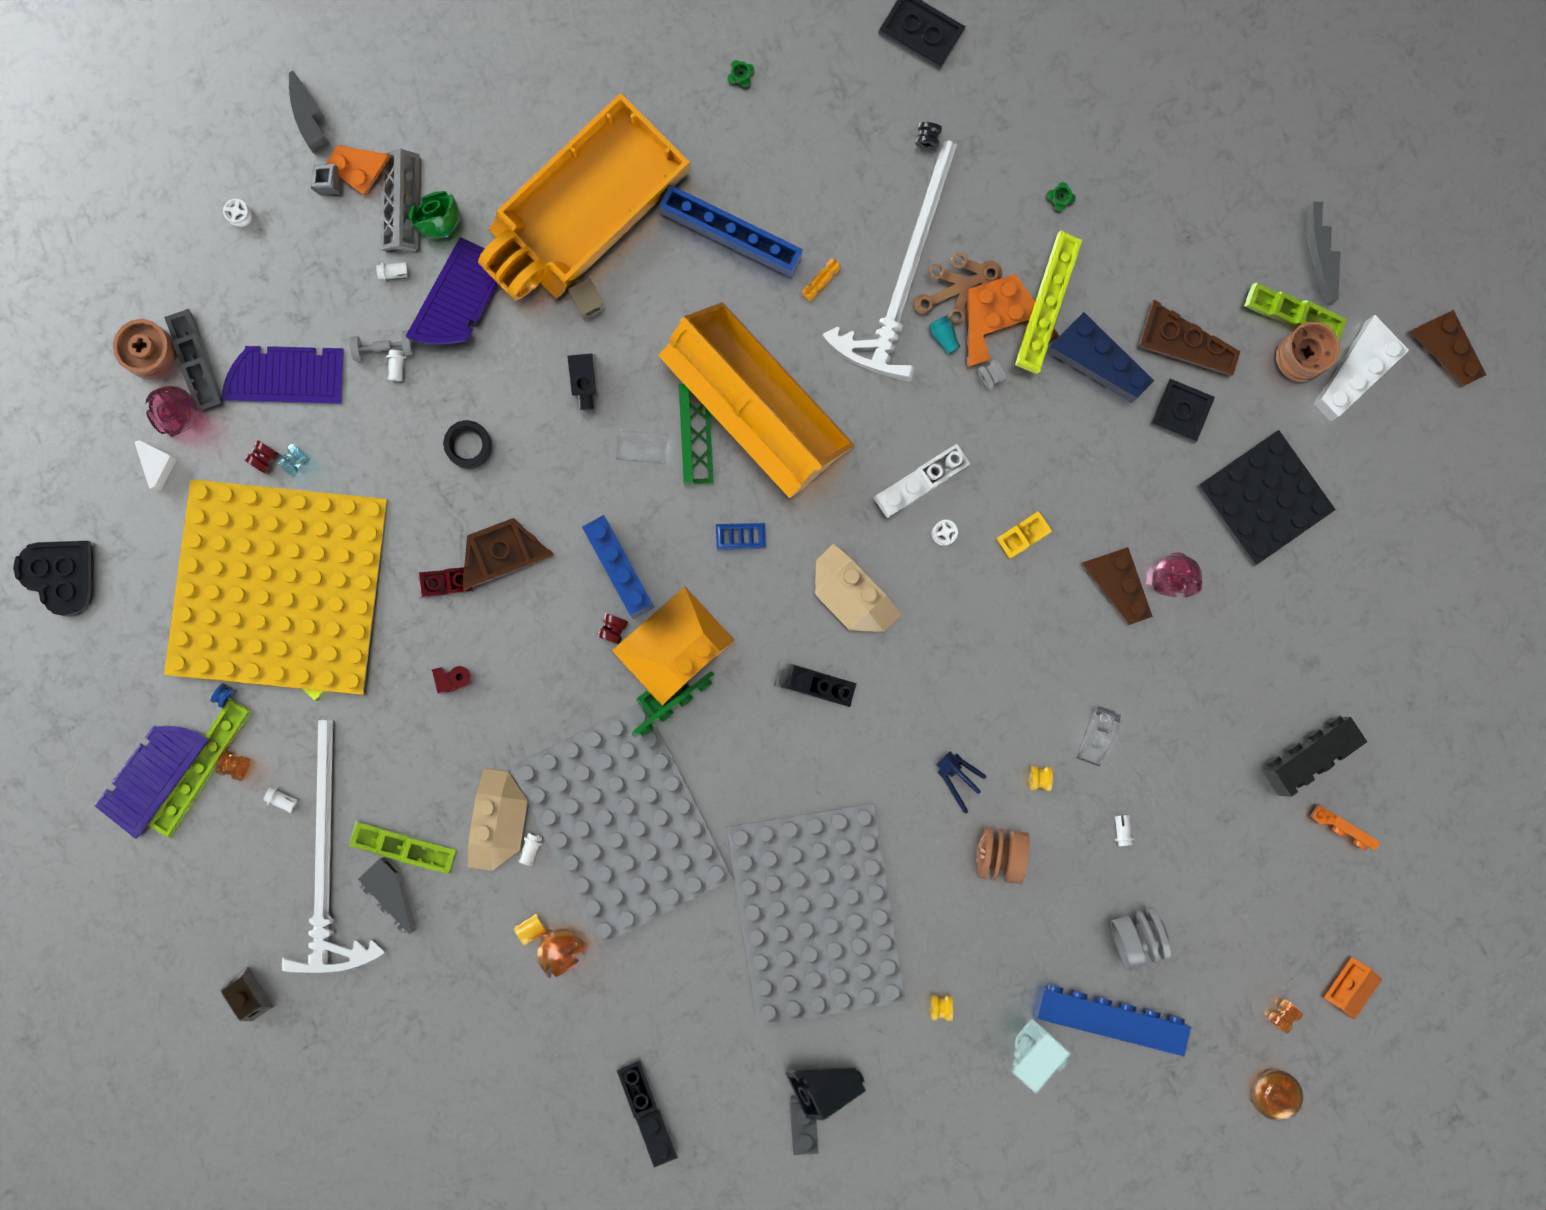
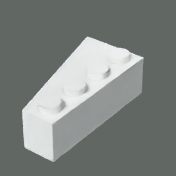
M1376 315L1372 316L1362 326L1358 336L1350 345L1349 350L1338 364L1337 369L1326 383L1314 405L1330 422L1338 418L1399 361L1409 349Z

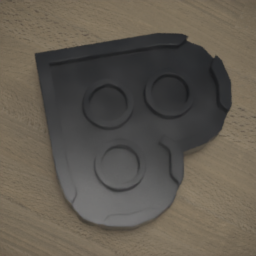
M91 541L28 544L19 556L15 557L13 565L15 578L26 589L38 592L40 602L45 605L47 610L56 615L71 616L87 609L92 591Z

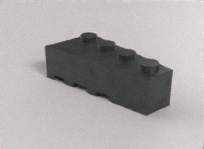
M1340 715L1328 722V728L1323 731L1318 729L1307 736L1309 739L1302 745L1300 742L1294 744L1287 749V755L1282 758L1277 756L1266 763L1268 767L1262 771L1278 796H1294L1298 793L1296 787L1307 786L1315 780L1313 776L1315 773L1327 772L1334 767L1335 763L1333 760L1338 759V761H1341L1367 743L1352 717L1342 718Z

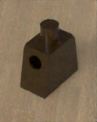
M248 967L227 980L220 990L240 1021H253L274 1007Z

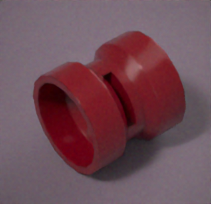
M257 440L253 445L254 450L252 453L247 454L244 461L265 474L269 469L268 464L271 460H275L279 453Z
M605 613L603 618L604 625L599 629L597 637L619 645L622 640V630L626 629L628 621Z

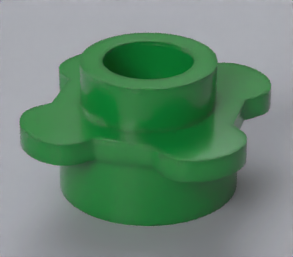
M738 60L731 63V74L728 75L729 83H738L743 87L750 86V77L754 73V66Z
M1065 182L1059 183L1054 190L1047 192V199L1054 203L1055 210L1063 211L1066 205L1072 204L1076 200L1075 194L1072 193Z

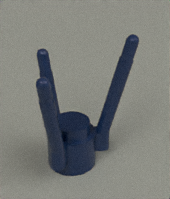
M950 751L936 764L940 768L937 773L944 779L962 811L966 814L968 809L948 774L951 777L957 774L977 794H980L981 790L960 769L964 766L982 779H985L986 775L963 760L958 754L954 755Z

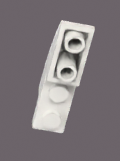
M955 444L917 468L911 474L877 494L874 500L886 518L959 473L969 466L970 462L959 446Z

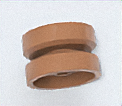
M145 319L131 320L122 325L115 334L113 341L114 356L118 363L136 376L146 379L159 378L168 373L175 364L177 354L172 344V336L153 321Z

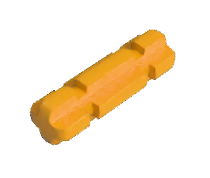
M830 259L825 266L826 268H822L810 281V285H807L802 290V295L807 300H813L817 295V291L820 292L832 279V275H836L841 269L839 262L835 259Z

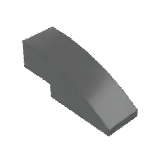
M291 71L289 72V94L293 115L306 144L315 153L329 144V141L317 125L319 121L324 119V116L295 72Z

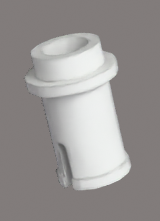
M381 262V265H376L378 280L383 279V282H386V279L408 278L406 262L384 264V262Z
M389 350V355H386V358H389L387 380L403 381V362L406 359L404 351Z
M270 787L263 801L267 802L268 806L272 804L291 814L296 807L298 799L278 791L279 788L277 787L274 789Z
M1131 815L1124 816V826H1122V817L1115 816L1117 832L1115 842H1118V846L1133 845L1135 838H1132Z
M528 832V835L523 838L525 843L517 861L533 866L538 848L542 846L543 842H541V836Z

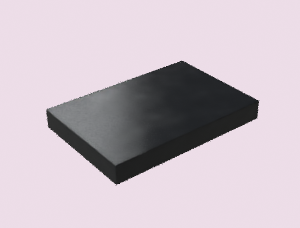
M897 0L878 33L941 69L966 26L922 0Z

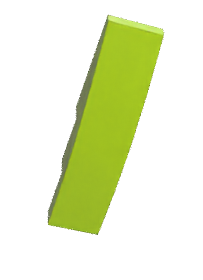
M1259 283L1251 285L1244 305L1246 308L1294 328L1307 322H1320L1329 326L1336 333L1339 341L1347 322L1346 318L1309 300L1301 301L1283 291L1275 292Z
M358 821L355 822L348 844L350 847L449 874L456 852L455 849Z

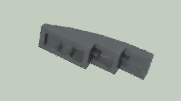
M1313 201L1307 207V236L1310 257L1324 300L1327 305H1332L1339 300L1341 251H1331L1332 227L1322 226L1323 202Z
M190 309L164 317L173 339L172 344L180 361V369L197 411L221 404L217 385Z

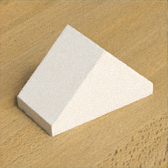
M140 440L135 441L149 489L156 492L162 490L177 459Z

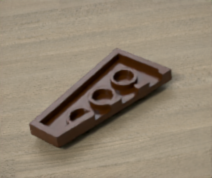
M1155 299L1152 301L1139 342V348L1228 376L1234 375L1240 355L1239 350L1216 336H1211L1201 330V327L1180 317L1181 315L1165 308Z

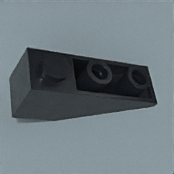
M780 662L774 686L850 707L857 683L794 664Z

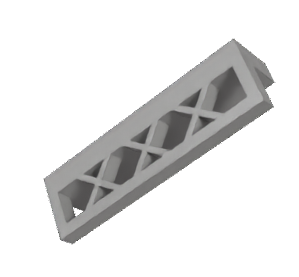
M398 149L387 153L391 157L381 171L380 250L390 251L399 248L413 252L418 250L419 232L409 219V211L414 204L416 207L419 206L420 154ZM391 159H394V166L390 170ZM394 183V190L390 194V187ZM393 207V215L390 219V211ZM393 231V242L389 243V236Z

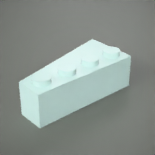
M1031 1019L1016 1036V1051L1014 1052L1016 1059L1013 1061L1015 1067L1012 1069V1072L1037 1093L1056 1070L1060 1071L1066 1066L1069 1061L1067 1057L1070 1053L1036 1021Z

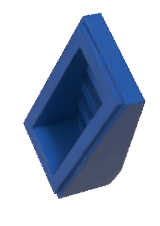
M765 523L716 524L717 550L766 548ZM748 529L749 543H744L743 530ZM753 529H758L759 543H754ZM725 530H729V543H724ZM734 530H739V543H734Z

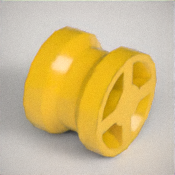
M1031 766L1029 777L1030 790L1036 791L1038 788H1043L1045 791H1051L1053 784L1052 767L1039 769L1037 766Z
M937 995L931 996V1020L937 1021L939 1018H944L946 1021H952V996H946L945 998H939Z

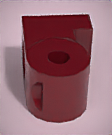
M456 666L447 673H445L443 667L432 669L438 694L463 689L471 684L472 674L465 667Z

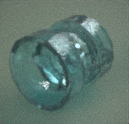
M291 443L287 447L285 455H279L275 461L290 476L294 477L298 473V467L306 465L310 458L294 443Z

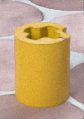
M537 914L514 928L516 935L524 946L548 932L542 919Z

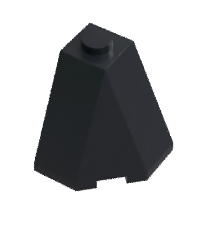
M856 1068L806 1069L785 1072L807 1119L825 1120L866 1091L863 1085L865 1083L864 1078Z

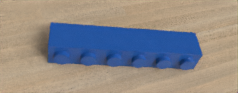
M669 185L659 205L660 214L791 278L802 258V248L672 185Z
M1049 984L1048 988L1041 987L1034 1014L1039 1020L1185 1057L1191 1026L1184 1023V1018L1170 1015V1019L1160 1017V1012L1146 1009L1145 1013L1136 1011V1006L1122 1003L1121 1007L1111 1005L1112 1000L1103 997H1097V1000L1088 999V994L1073 990L1072 994L1064 993L1063 988Z

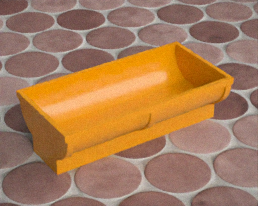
M723 302L684 316L679 321L681 324L672 333L669 344L658 355L789 498L806 488L819 474L855 446Z

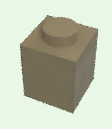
M581 278L571 284V288L568 291L583 320L605 309L604 303L590 278L586 280Z

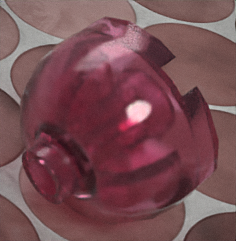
M164 386L150 392L146 398V403L149 402V410L146 411L147 417L151 425L162 435L167 433L170 435L169 437H174L191 428L196 419V404L192 396L181 387Z
M1176 552L1164 557L1157 563L1153 572L1152 585H1154L1156 592L1165 596L1177 597L1176 593H1185V597H1190L1202 590V570L1194 559L1186 556L1184 553Z

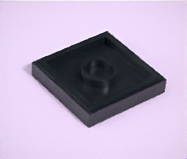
M1170 378L1167 381L1150 424L1196 443L1215 397Z

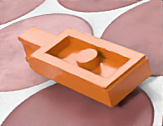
M1317 804L1310 815L1320 825H1334L1331 830L1342 837H1345L1346 834L1355 838L1353 843L1365 851L1368 847L1376 851L1380 844L1378 840L1320 804Z

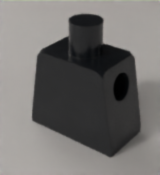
M595 354L569 355L567 357L572 396H578L580 410L594 409L593 394H599ZM583 378L588 379V388L582 389L580 385V380Z

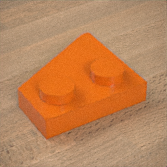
M337 145L326 164H336L339 177L361 194L367 195L391 155Z

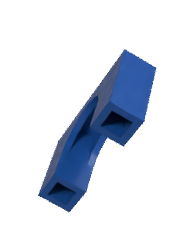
M602 515L582 526L629 615L635 619L655 608L606 517Z

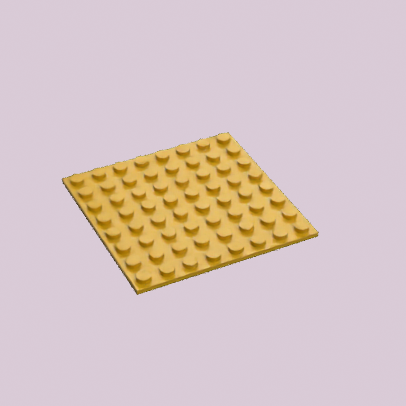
M190 479L164 675L364 695L387 499Z

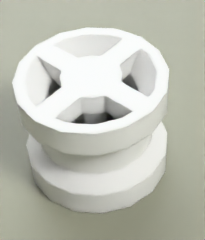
M231 199L225 203L223 207L224 217L233 226L242 228L251 222V209L242 200Z
M950 520L939 521L932 530L934 542L941 546L952 544L958 535L956 524Z

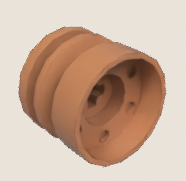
M1307 322L1297 327L1279 343L1276 351V362L1280 371L1287 378L1296 382H1308L1327 371L1337 361L1340 353V343L1336 333L1329 326L1320 322Z
M985 826L977 849L978 878L986 879L990 868V879L996 881L1000 870H1003L1004 882L1022 885L1029 857V833L1011 830L1007 841H1005L1003 829L997 828L993 839V828Z

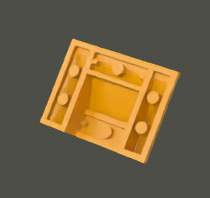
M684 586L617 645L612 652L659 704L663 706L681 690L683 685L712 659L719 656L735 640Z

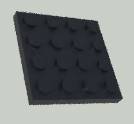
M1280 430L1271 434L1197 486L1253 566L1258 565L1336 510Z

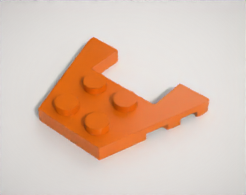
M1016 274L968 289V367L991 360L983 335L1030 320L1035 300ZM1055 328L1053 330L1051 340L1059 337Z

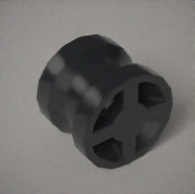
M920 122L918 124L919 136L916 137L915 144L927 149L939 148L940 141L938 140V135L942 132V126L932 122Z

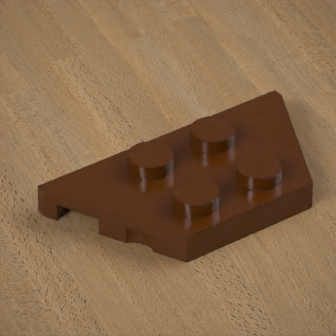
M515 518L467 535L462 588L465 591L551 558L553 553L542 545L533 534L525 530Z

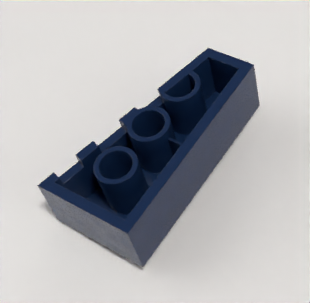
M1085 312L1049 346L1046 352L1064 361L1063 363L1071 368L1074 367L1081 371L1088 378L1103 384L1105 388L1131 403L1154 382Z

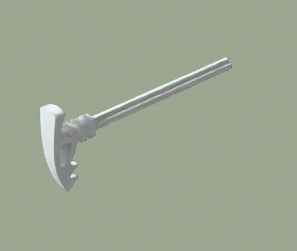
M943 141L887 315L879 320L882 328L877 329L875 333L879 339L854 341V331L840 337L839 327L823 334L827 343L853 364L877 374L910 382L915 368L912 365H891L892 358L889 354L894 353L896 350L892 343L899 341V336L896 332H900L903 328L900 319L957 148V144H954L952 141ZM853 351H874L872 360L855 354Z
M318 720L314 914L309 918V923L314 925V929L308 931V935L313 937V941L308 943V947L313 949V953L308 955V962L283 957L282 971L322 973L343 971L366 964L385 952L373 939L369 942V949L358 939L353 942V949L329 941V936L334 934V930L329 928V924L334 923V918L329 914L333 720ZM328 951L349 957L350 961L328 963Z

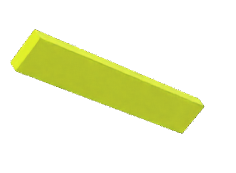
M1062 230L1057 234L1015 362L1016 366L1034 374L1040 373L1082 244L1081 239Z

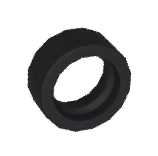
M464 420L456 422L449 427L444 436L443 446L445 454L450 461L461 468L471 469L479 467L486 462L491 454L492 442L490 435L482 425L475 421ZM466 430L476 432L482 440L481 451L477 456L470 459L458 456L453 447L457 434Z

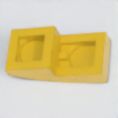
M1039 510L996 539L1011 559L1053 530Z

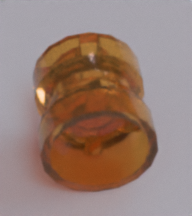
M224 750L218 759L215 772L223 776L231 774L232 779L241 781L247 772L249 758L245 756L236 757L233 752Z
M1283 998L1279 1003V1009L1276 1012H1272L1268 1019L1288 1034L1292 1030V1024L1295 1021H1299L1303 1014Z

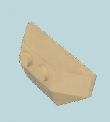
M833 544L816 560L815 595L849 631L884 632L902 615L887 595L836 545Z
M483 768L476 792L468 841V867L493 871L521 849L528 799L507 771Z

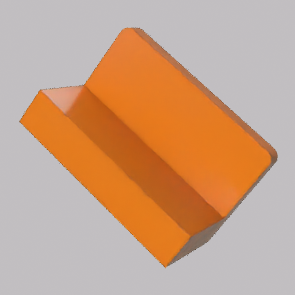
M1351 957L1324 998L1345 1012L1349 1017L1355 1019L1382 981V978L1371 968Z

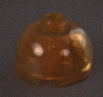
M570 929L549 930L540 938L541 942L536 953L537 962L548 978H551V974L558 977L576 965L579 960L575 957L580 952L584 955L588 946L575 931Z
M1271 1069L1259 1074L1254 1080L1250 1092L1255 1109L1267 1119L1274 1121H1285L1296 1116L1302 1108L1304 1100L1303 1089L1297 1079L1288 1072L1279 1069Z

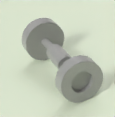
M402 331V341L372 342L371 345L361 346L359 336L350 337L351 356L353 361H362V350L373 349L376 352L391 350V347L403 346L405 356L413 355V340L406 338L408 331Z

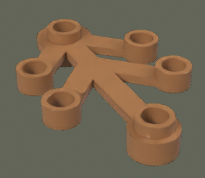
M962 253L954 254L951 257V265L954 268L963 267L977 273L969 278L948 271L941 264L931 265L929 275L932 278H941L954 283V285L931 296L927 294L918 295L913 301L914 310L919 314H927L932 311L935 304L958 294L954 308L949 312L948 318L952 320V323H961L964 320L963 310L968 299V289L977 284L982 285L1001 279L1002 269L997 262L985 261L979 264L966 259V256ZM957 256H960L963 260L960 266L955 264ZM934 267H939L941 270L938 276L933 274ZM989 268L994 270V276L992 278L987 276V270ZM924 299L929 303L926 309H923L920 305ZM956 311L960 313L958 321H955L952 317Z

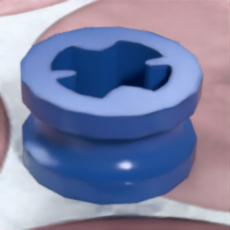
M220 684L214 691L210 702H217L218 707L223 708L228 699L232 697L234 689H227L226 684Z

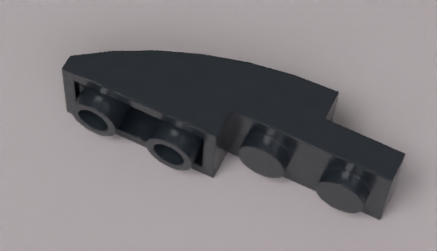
M641 1061L617 1070L653 1167L656 1168L679 1158L670 1136V1130Z

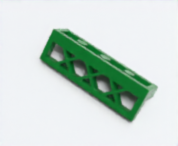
M679 384L684 485L714 484L710 411L705 407L704 415L701 412V409L704 407L703 404L697 409L690 402L689 393L692 392L685 384ZM690 407L693 410H695V412L692 415L690 413ZM697 414L706 421L705 427L699 433L691 426V420ZM691 431L696 434L693 440ZM705 431H706V439L702 436V434H703ZM698 438L707 444V450L701 457L692 451V445ZM706 455L708 464L703 460ZM693 456H694L696 459H698L694 464H693ZM701 462L708 468V478L694 479L693 469Z

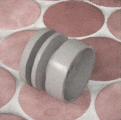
M1152 907L1146 909V918L1141 911L1136 912V925L1127 915L1111 920L1115 943L1128 971L1144 967L1146 964V953L1154 963L1159 960L1158 953L1163 960L1171 957L1166 928L1156 910Z

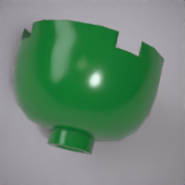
M437 191L425 195L421 198L423 203L418 207L415 204L411 207L409 219L416 230L426 238L437 239L450 236L460 220L458 204L451 193L448 195L446 191Z

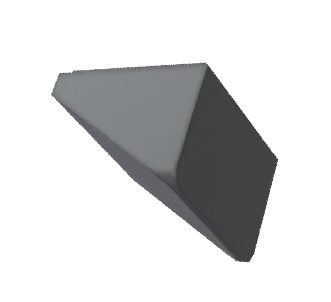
M313 165L311 189L319 195L340 194L341 188L337 165Z

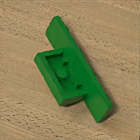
M710 671L691 687L686 683L663 706L659 704L648 690L640 695L636 701L649 716V719L633 730V737L636 738L639 735L645 737L654 729L652 726L658 720L664 722L674 714L672 710L679 704L681 707L687 705L693 700L692 694L698 690L702 693L713 684L711 680L715 674Z

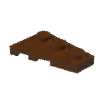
M1454 310L1407 332L1413 339L1416 338L1424 346L1423 349L1428 354H1432L1441 363V367L1461 387L1486 376Z
M1129 547L1081 563L1127 625L1153 617Z

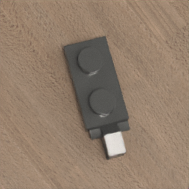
M791 1097L793 1155L819 1154L817 1122L814 1119H807L797 1097Z

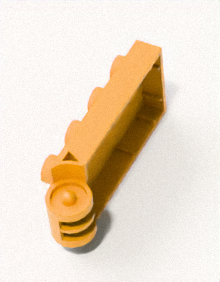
M620 93L496 211V218L488 229L496 238L481 253L478 263L514 300H519L526 296L539 283L557 299L664 197L669 185L675 186L691 171L690 162Z

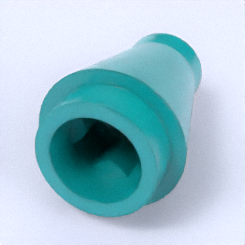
M946 315L929 324L932 329L930 332L945 348L947 353L960 347L952 320H949Z

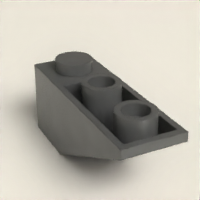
M385 857L380 858L358 879L362 883L360 888L369 897L373 895L377 899L379 909L386 915L391 914L396 920L394 922L395 926L402 933L407 932L411 934L416 930L402 875Z

